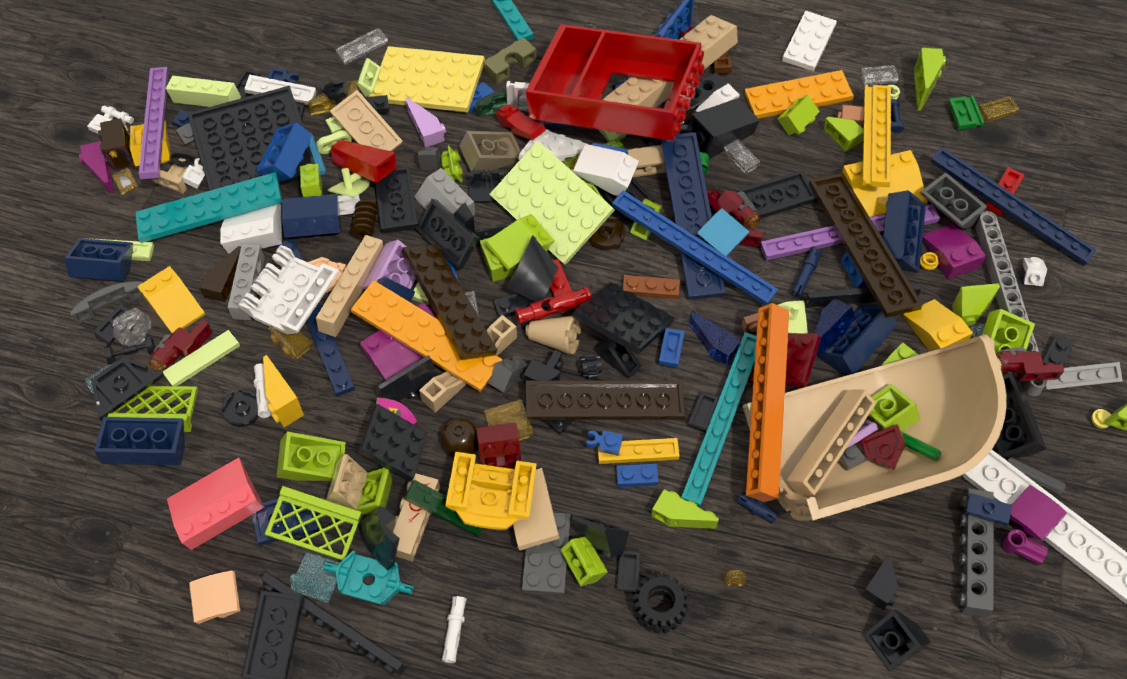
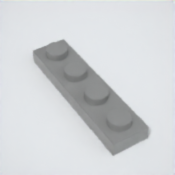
M1120 362L1064 368L1065 372L1057 380H1048L1043 390L1122 382Z

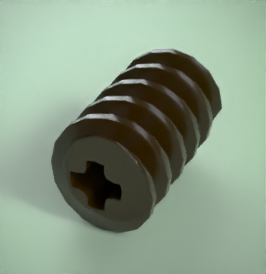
M360 200L355 205L351 235L360 241L363 240L365 235L373 237L375 221L377 219L376 215L378 213L376 210L378 205L375 202Z

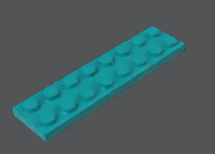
M274 172L136 211L138 239L143 243L282 203L278 176Z

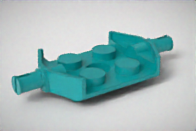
M352 551L337 565L325 562L323 566L324 571L335 573L338 590L341 594L380 605L387 604L400 591L412 595L414 586L400 581L396 562L392 568L386 570L377 560L357 555L355 551ZM367 576L375 578L374 583L371 585H366L363 581Z

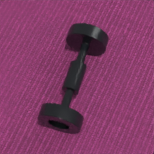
M148 335L145 336L144 345L125 347L117 352H114L110 345L104 347V353L107 363L113 365L116 363L115 356L124 354L125 356L137 353L138 350L147 348L148 353L152 355L156 347L153 337Z

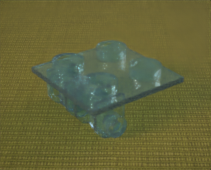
M306 552L297 573H293L290 577V582H292L290 588L298 594L329 603L337 584V577L335 573L324 571L323 566L325 562L336 565L339 562Z

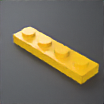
M677 438L622 441L619 456L599 452L600 446H597L599 464L679 460Z

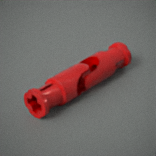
M585 286L582 290L576 292L569 291L557 298L552 297L531 303L530 306L522 309L516 308L514 309L515 316L519 325H522L523 322L531 319L538 320L556 314L560 310L575 308L578 304L589 300L591 294L587 286ZM548 303L549 311L543 310L541 306Z

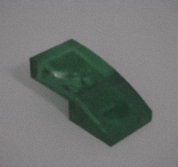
M507 89L495 91L479 99L475 103L477 117L493 114V108L507 105Z

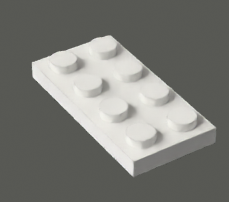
M805 11L784 53L782 61L814 71L837 21Z

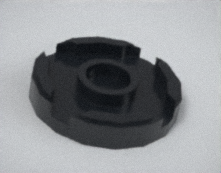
M241 389L238 392L230 393L224 399L222 412L229 424L236 427H245L254 423L260 417L258 416L256 393L251 390Z

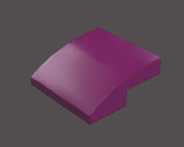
M1029 485L1012 503L1010 520L1023 526L1025 533L1042 542L1066 516L1067 512L1046 494Z

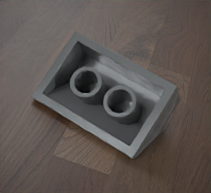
M946 172L920 192L921 195L961 228L969 229L978 222L981 214L987 208L984 203Z

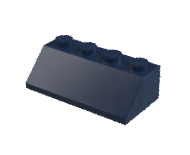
M909 190L888 193L887 211L884 219L885 228L882 238L901 270L918 273L920 269L926 205Z
M860 305L816 355L837 372L854 374L870 358V355L881 346L882 342L893 332L898 323L894 316L885 318L879 306Z
M103 417L94 452L101 464L181 465L185 449L183 418Z

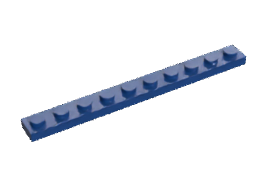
M622 190L613 201V208L764 305H768L777 293V288Z

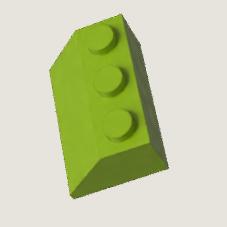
M1003 309L989 312L982 335L986 334L993 339L996 355L1001 350L1024 347L1027 350L1035 324ZM1002 372V375L1008 374L1010 372Z

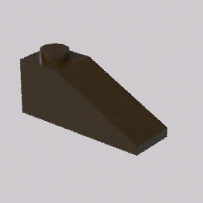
M240 246L206 273L205 278L201 280L200 289L204 298L226 302L233 286L241 250Z

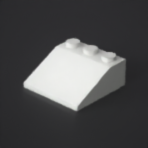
M281 203L224 219L221 226L220 244L227 253L230 254L238 246L241 247L242 244L261 245V248L282 244Z

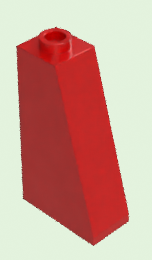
M340 140L331 146L332 163L343 168H349L350 171L378 183L396 169L395 152L345 140Z

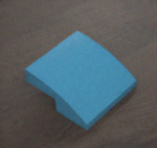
M721 208L698 231L697 235L711 247L728 256L750 232Z

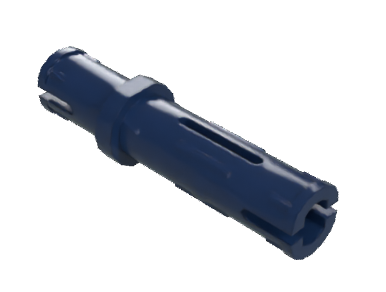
M816 247L811 248L807 259L804 260L803 268L790 292L792 296L797 293L796 298L802 297L813 271L817 268V262L822 251L819 249L816 252L818 249Z

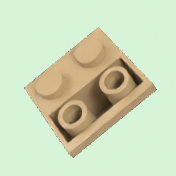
M344 454L336 464L326 500L357 510L361 500L362 489L366 482L367 472L348 454Z

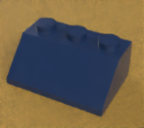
M338 194L282 199L284 238L340 233L342 225Z
M78 238L65 256L68 276L96 280H113L116 282L124 281L130 272L133 242Z

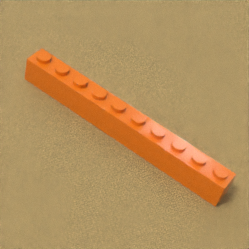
M774 303L758 308L746 496L762 502L779 499L789 310Z

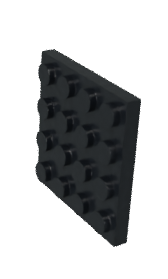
M612 282L577 308L573 314V318L636 354L641 353L674 320V317L666 311L656 308L650 302L637 297L634 293L624 291L618 284Z

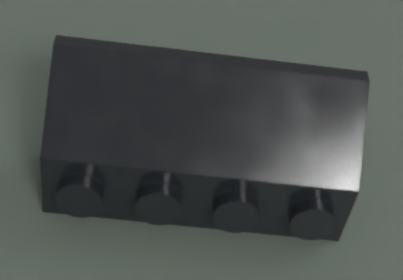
M1012 372L1003 375L1006 390V413L1002 430L995 443L1000 456L1004 459L1028 457L1046 450L1047 448L1022 385L1018 381V377Z

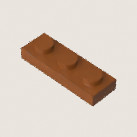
M624 275V291L634 293L636 296L679 298L680 279Z

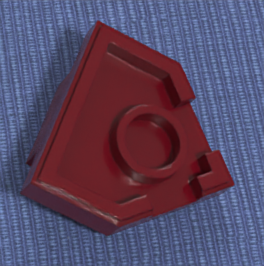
M898 424L860 440L867 459L893 470L906 445Z

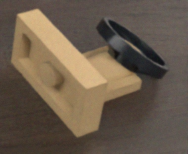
M183 153L171 154L169 161L173 164L168 172L160 170L159 177L152 180L157 184L184 194L187 187L182 176L189 165H194L195 158Z

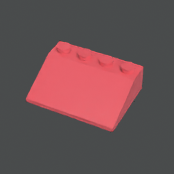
M239 457L167 498L175 530L181 543L190 550L251 516L252 513L264 508Z

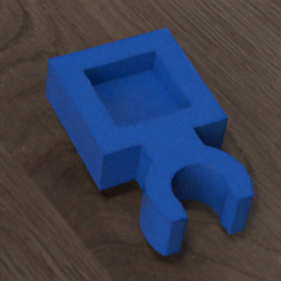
M595 431L588 432V437H593L595 440H586L587 447L594 448L600 446L599 452L619 456L623 434L603 431L601 436Z

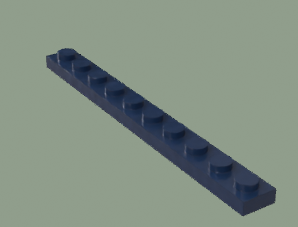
M942 146L932 157L930 163L1084 266L1097 250Z
M294 239L280 244L291 249L294 256L302 260ZM319 302L306 321L335 394L338 397L354 391L355 388L334 336L318 331L316 317L322 308Z

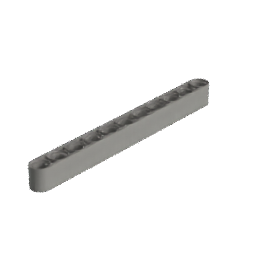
M983 212L975 229L981 249L986 255L985 262L992 284L999 283L1000 285L996 293L999 308L1029 321L997 217L992 212ZM1032 332L1027 351L1039 352ZM1048 380L1022 381V384L1028 395L1038 396L1047 385Z

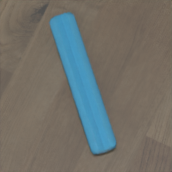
M312 134L309 146L315 164L319 165L320 174L325 175L326 168Z

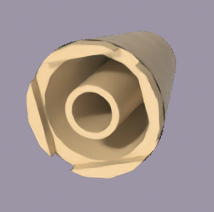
M573 316L531 321L526 326V335L529 340L567 354H575L580 340H576L577 334L581 333L580 321L573 318Z

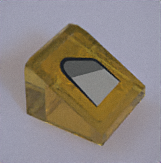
M129 168L112 175L122 195L139 188Z

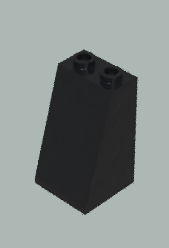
M737 98L693 113L688 125L692 128L691 133L696 132L699 152L706 153L709 159L754 134L760 120Z

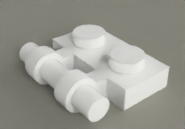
M102 106L101 111L105 115L97 114L88 124V128L90 131L98 134V130H101L100 122L110 121L115 117L121 118L125 125L126 123L132 124L134 118L129 116L128 113L116 111L114 107Z

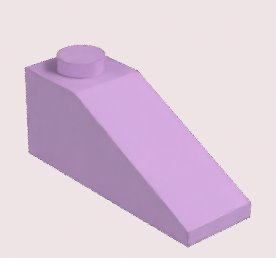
M405 99L407 111L424 146L429 147L445 141L444 134L446 130L443 123L440 124L436 116L411 99Z

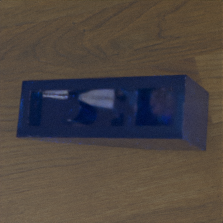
M834 298L822 310L814 333L819 334L821 337L817 356H820L856 320L852 306Z
M694 311L690 313L689 324L709 354L716 361L727 365L738 351L741 339Z

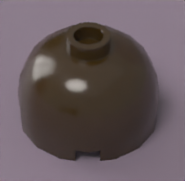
M464 418L452 419L442 428L440 435L441 446L448 456L454 458L455 452L474 454L479 448L477 427L470 420Z

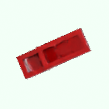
M507 104L495 113L500 125L511 128L512 133L534 140L546 131L543 124L530 119L516 106Z

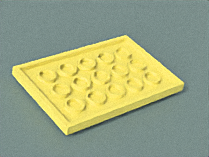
M388 46L373 92L369 97L387 95L389 104L405 106V99L409 98L423 108L468 112L484 66L485 57Z

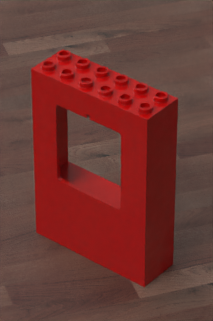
M560 24L525 91L529 117L534 120L674 141L676 134L680 133L681 122L685 120L686 110L690 108V99L694 98L695 87L699 86L700 75L704 73V64H702L704 50H702L700 42ZM612 74L674 82L663 109L600 100Z

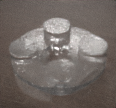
M137 308L124 312L113 321L114 337L122 345H139L145 340L147 330L151 329L150 317Z

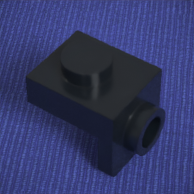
M327 76L324 77L321 91L331 101L344 98L349 94L351 82L348 79L332 82Z

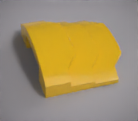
M455 452L446 507L456 511L464 524L481 528L506 530L518 520L529 519L537 464L516 461L515 469L475 464L476 455Z

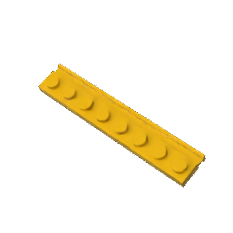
M865 85L862 186L871 184L873 187L889 188L891 181V86L873 85V87H868V85Z

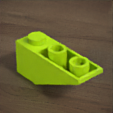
M665 489L652 508L651 517L669 527L716 529L719 518L711 511H704L698 508L694 502L685 501L677 493Z

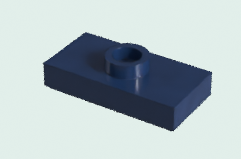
M970 493L965 514L1007 526L1012 505Z

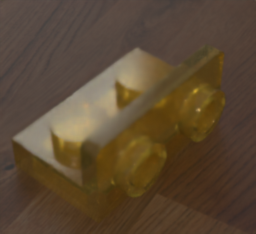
M272 326L268 328L271 334L269 335L271 341L275 345L279 344L283 353L287 357L291 356L294 360H297L313 347L312 342L300 331L287 335L274 329Z

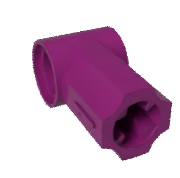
M1017 529L1010 531L1001 541L1002 549L1006 553H1016L1038 565L1043 562L1048 552L1047 547L1027 538L1021 530Z

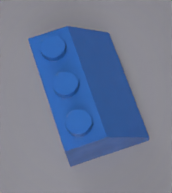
M297 122L277 128L256 172L261 175L275 172L280 181L293 178L298 164L303 159L305 149L310 145L312 134Z

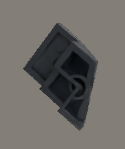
M534 235L531 236L507 288L534 302L544 300L558 266Z
M380 506L359 522L358 526L368 550L386 570H389L394 566L400 538L393 533L396 517L383 506Z

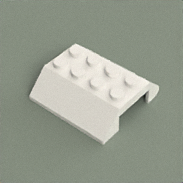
M280 245L272 259L282 269L279 270L273 264L267 263L255 280L256 284L253 283L251 286L252 290L261 296V299L258 300L252 294L246 293L238 307L256 321L288 335L300 331L339 273V270L324 263L320 267H316L296 258L291 249Z

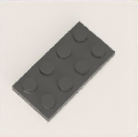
M554 513L560 539L526 548L522 593L565 594L567 561L561 549L569 542L571 514Z

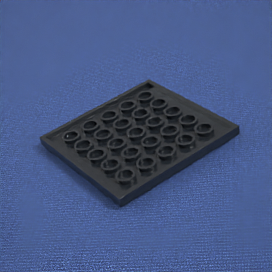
M290 85L188 113L210 191L264 176L258 174L256 170L276 129L295 122L303 127ZM310 146L305 149L303 159L296 168L295 176L291 179L279 180V185L300 180V166L315 164Z

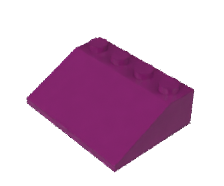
M424 302L417 306L421 310L435 317V315L431 312V310L426 306ZM381 330L360 342L363 355L384 382L424 358Z

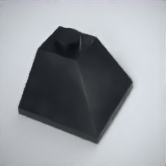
M573 516L572 520L593 547L602 551V555L611 558L614 555H623L629 531L596 519Z
M896 609L863 634L889 671L915 656L931 643L917 623Z

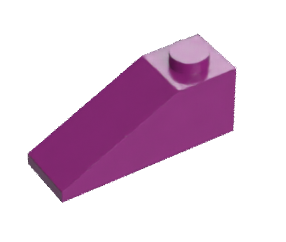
M102 141L80 146L81 153L79 154L81 164H85L88 171L110 193H114L110 167L107 165L105 154L103 155L100 149Z

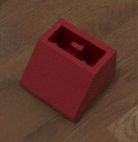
M517 423L477 428L481 465L515 469L516 461H521Z

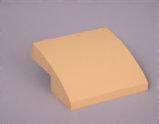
M235 571L217 573L189 582L195 623L200 624L215 617L224 618L240 611Z

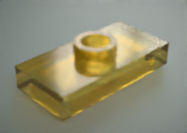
M1011 96L979 106V110L986 121L1014 114L1019 110Z

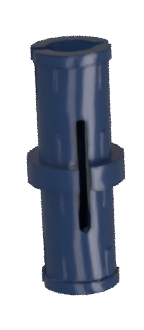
M744 491L741 493L737 503L751 510L752 514H758L771 524L774 523L779 512L764 505V502L760 500L758 501L746 496Z

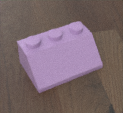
M395 240L385 244L362 286L364 290L368 288L373 280L377 282L378 279L387 277L411 289L416 278L402 254L403 247L406 246L401 241Z

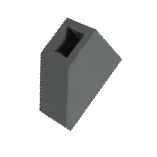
M511 356L499 361L494 366L488 384L502 392H506L513 388L527 369L528 364L523 362V359L518 356Z

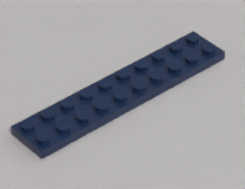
M696 132L676 134L674 141L660 139L674 222L705 242L697 233L712 216ZM680 251L688 300L725 296L724 279Z

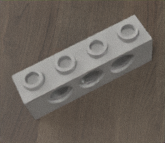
M242 244L228 303V310L232 319H252L250 315L238 307V304L246 293H250L254 297L257 296V293L252 290L251 286L253 283L256 284L255 280L263 268L265 256L261 245Z

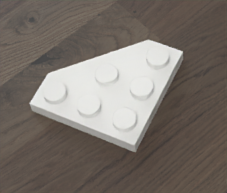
M546 129L537 138L527 143L519 154V160L537 140L560 161H565V158L568 157L578 159L586 143L550 132Z

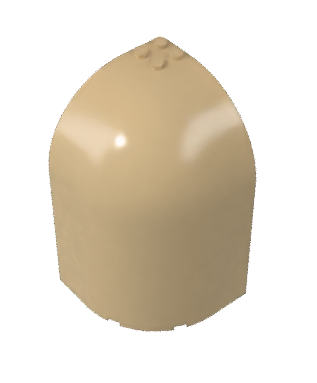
M984 334L914 357L785 393L778 499L785 511H791V517L799 521L816 520L956 478L977 466L995 445L1002 430L1006 413L1005 383L1001 372V362L994 350L995 343L993 339ZM889 384H892L917 404L921 419L902 432L941 451L940 458L934 461L905 446L893 470L867 459L861 442L858 441L855 445L865 456V462L847 470L841 461L838 460L815 496L797 494L786 481L848 390H866L872 397ZM752 402L742 405L749 429L751 427ZM868 415L866 420L876 423L878 430L869 435L884 430L880 424Z

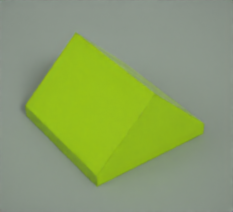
M386 468L368 472L366 475L367 478L362 489L361 500L357 507V511L364 515L371 514L380 506L386 508L393 481L390 470Z

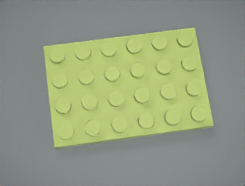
M538 140L490 193L515 219L518 220L532 214L555 240L549 250L565 265L615 211L614 208Z

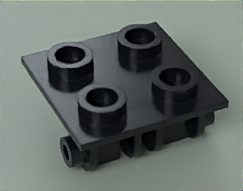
M488 169V172H485V170L483 172L474 170L468 172L469 197L474 202H497L490 193L505 178V171L499 169L490 172V169Z

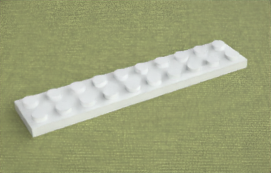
M992 449L977 466L963 474L962 477L979 490L994 492V500L1012 505L1029 485L1054 500L1067 514L1044 541L1127 604L1126 551Z

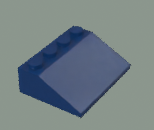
M682 0L672 13L667 15L665 22L659 25L655 35L651 36L681 39V32L692 26L694 0Z

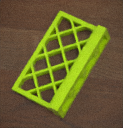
M150 386L113 413H108V417L183 418L184 432H191V418L198 388L188 386ZM145 393H152V394H153L151 397H149V398L146 399L145 401H144V399L141 397V396L144 395ZM165 393L172 394V396H170L166 400H163L160 397ZM185 393H191V396L184 401L180 398ZM136 399L142 402L134 408L129 405ZM156 399L161 402L154 408L148 405ZM177 399L180 404L171 408L168 404ZM125 406L129 409L126 413H118ZM144 407L149 410L145 414L137 413ZM164 407L169 410L165 414L156 413ZM183 407H185V408L187 409V413H186V414H177V413H176L177 411H179V410L182 409Z
M282 486L279 493L280 497L265 535L338 560H344L358 523L361 520L362 513ZM282 503L291 504L294 511L282 516L280 511ZM305 509L310 510L314 518L302 523L298 513ZM296 514L300 524L289 529L284 519ZM324 516L331 517L333 525L322 529L318 519ZM283 521L287 531L280 534L271 532L274 524ZM316 521L320 531L309 536L304 526ZM345 522L352 524L351 532L342 536L338 525ZM302 527L306 538L299 541L294 540L291 532ZM335 527L340 537L328 542L324 532ZM322 534L326 544L320 547L313 546L310 539ZM342 540L345 547L342 555L334 553L330 545Z

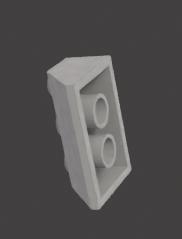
M442 168L429 175L414 196V199L424 210H426L431 199H437L452 214L462 204L466 203L472 215H475L474 201Z

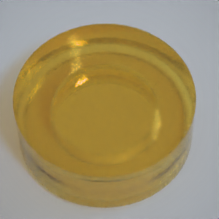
M730 570L725 573V583L729 586H742L746 584V574L740 570Z

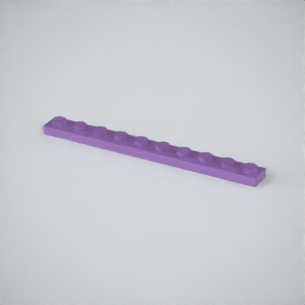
M167 67L150 68L139 165L140 179L158 178L160 174L167 97L166 87L169 75Z
M926 205L924 225L938 222L940 217L934 205ZM886 214L870 217L880 235L884 234ZM833 226L762 241L760 247L767 261L807 252L812 247L820 249L842 244Z

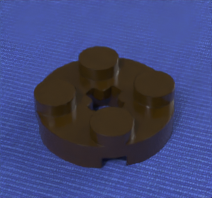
M609 216L589 240L594 248L603 250L618 249L625 237V227L618 222L617 218ZM605 230H608L611 234L604 235L603 233H605Z

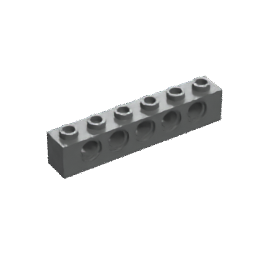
M968 489L960 499V507L963 508L960 526L963 527V533L960 535L959 543L960 546H963L959 557V565L962 566L959 585L962 586V593L959 595L958 602L959 606H962V614L988 617L993 612L994 522L966 515L965 511L970 493L994 500V492ZM972 529L977 530L980 535L975 534ZM972 549L978 550L980 554H975ZM971 568L977 569L979 574H975ZM971 588L977 589L979 595L973 593Z

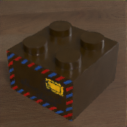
M122 119L100 122L101 130H98L99 138L102 141L100 149L102 154H105L107 165H111L114 172L134 168L135 165L130 150V136Z

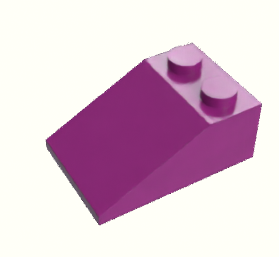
M954 224L923 234V243L929 252L937 255L939 260L938 266L947 280L980 268L986 257L978 243Z

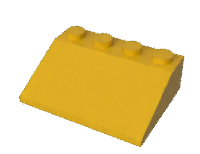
M911 150L891 155V181L889 188L873 187L871 184L862 186L863 161L843 167L842 173L869 217L886 214L888 193L909 190L925 205L928 204L927 199L920 194L924 186L918 163Z

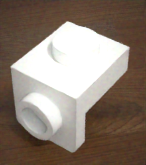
M1037 257L1024 258L1022 264L1026 272L1024 284L1043 286L1047 273L1044 261Z

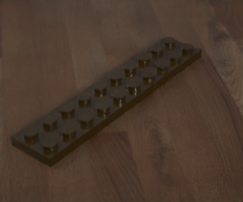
M841 173L810 180L809 184L815 197L885 318L921 310L923 304L844 174Z

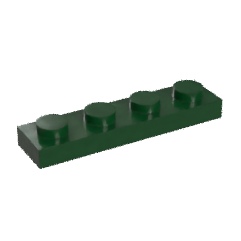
M417 480L412 481L404 500L476 537L480 535L481 527L464 524L456 511L446 507L447 496Z

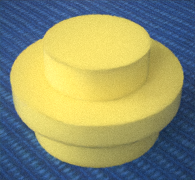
M1103 409L1094 411L1091 417L1093 425L1100 429L1109 427L1110 425L1105 424L1104 420L1111 414Z

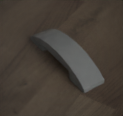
M123 282L103 288L82 300L70 313L78 325L95 318L93 311L126 297H129L131 302L138 300L143 296L137 286L143 282Z

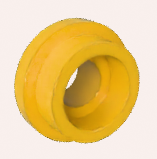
M927 252L920 258V265L926 270H934L939 264L937 255L932 252Z

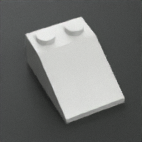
M585 144L572 172L618 197L622 190L625 191L628 188L639 161L624 152Z

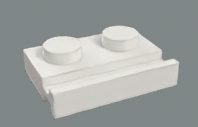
M507 81V104L516 106L521 111H529L525 92L529 83L515 82L513 84Z

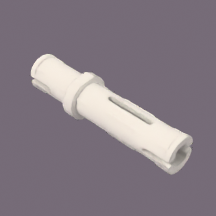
M256 364L254 366V386L257 393L258 416L267 418L271 415V412L266 405L269 402L265 390L264 364Z
M461 596L453 597L451 613L447 618L449 625L442 661L446 663H456L461 625L465 620L463 614L466 598Z

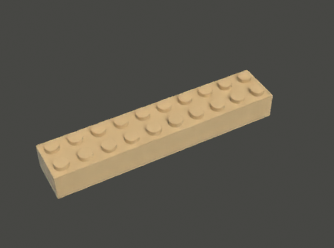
M710 15L679 40L701 43L702 50H704L702 64H704L705 69L738 43L737 26ZM632 76L602 100L655 108L668 99L674 82Z

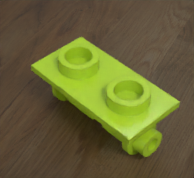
M448 146V151H444L441 155L444 171L453 180L458 179L462 183L461 175L463 171L459 165L460 156L457 151Z

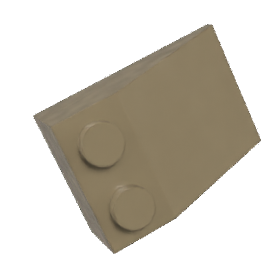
M467 131L459 145L471 172L472 170L481 172L485 170V172H488V169L492 171L520 161L519 154L521 150L512 132Z

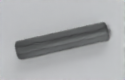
M1012 457L1007 460L1032 481L1058 494L1064 491L1065 483Z

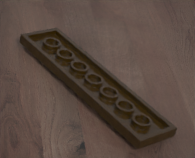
M434 244L403 247L402 254L460 359L466 360L495 356L498 349L438 246Z
M682 381L525 382L526 420H684L685 418Z

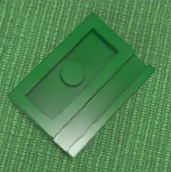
M974 95L970 98L958 97L949 99L948 105L958 130L975 128V126L983 127L984 120Z

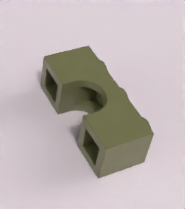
M523 37L484 61V73L498 85L510 77L509 64H519L524 69L535 62L536 48Z

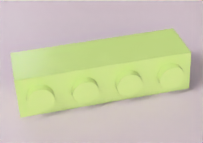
M172 76L166 87L173 103L211 107L241 98L235 84L230 82Z

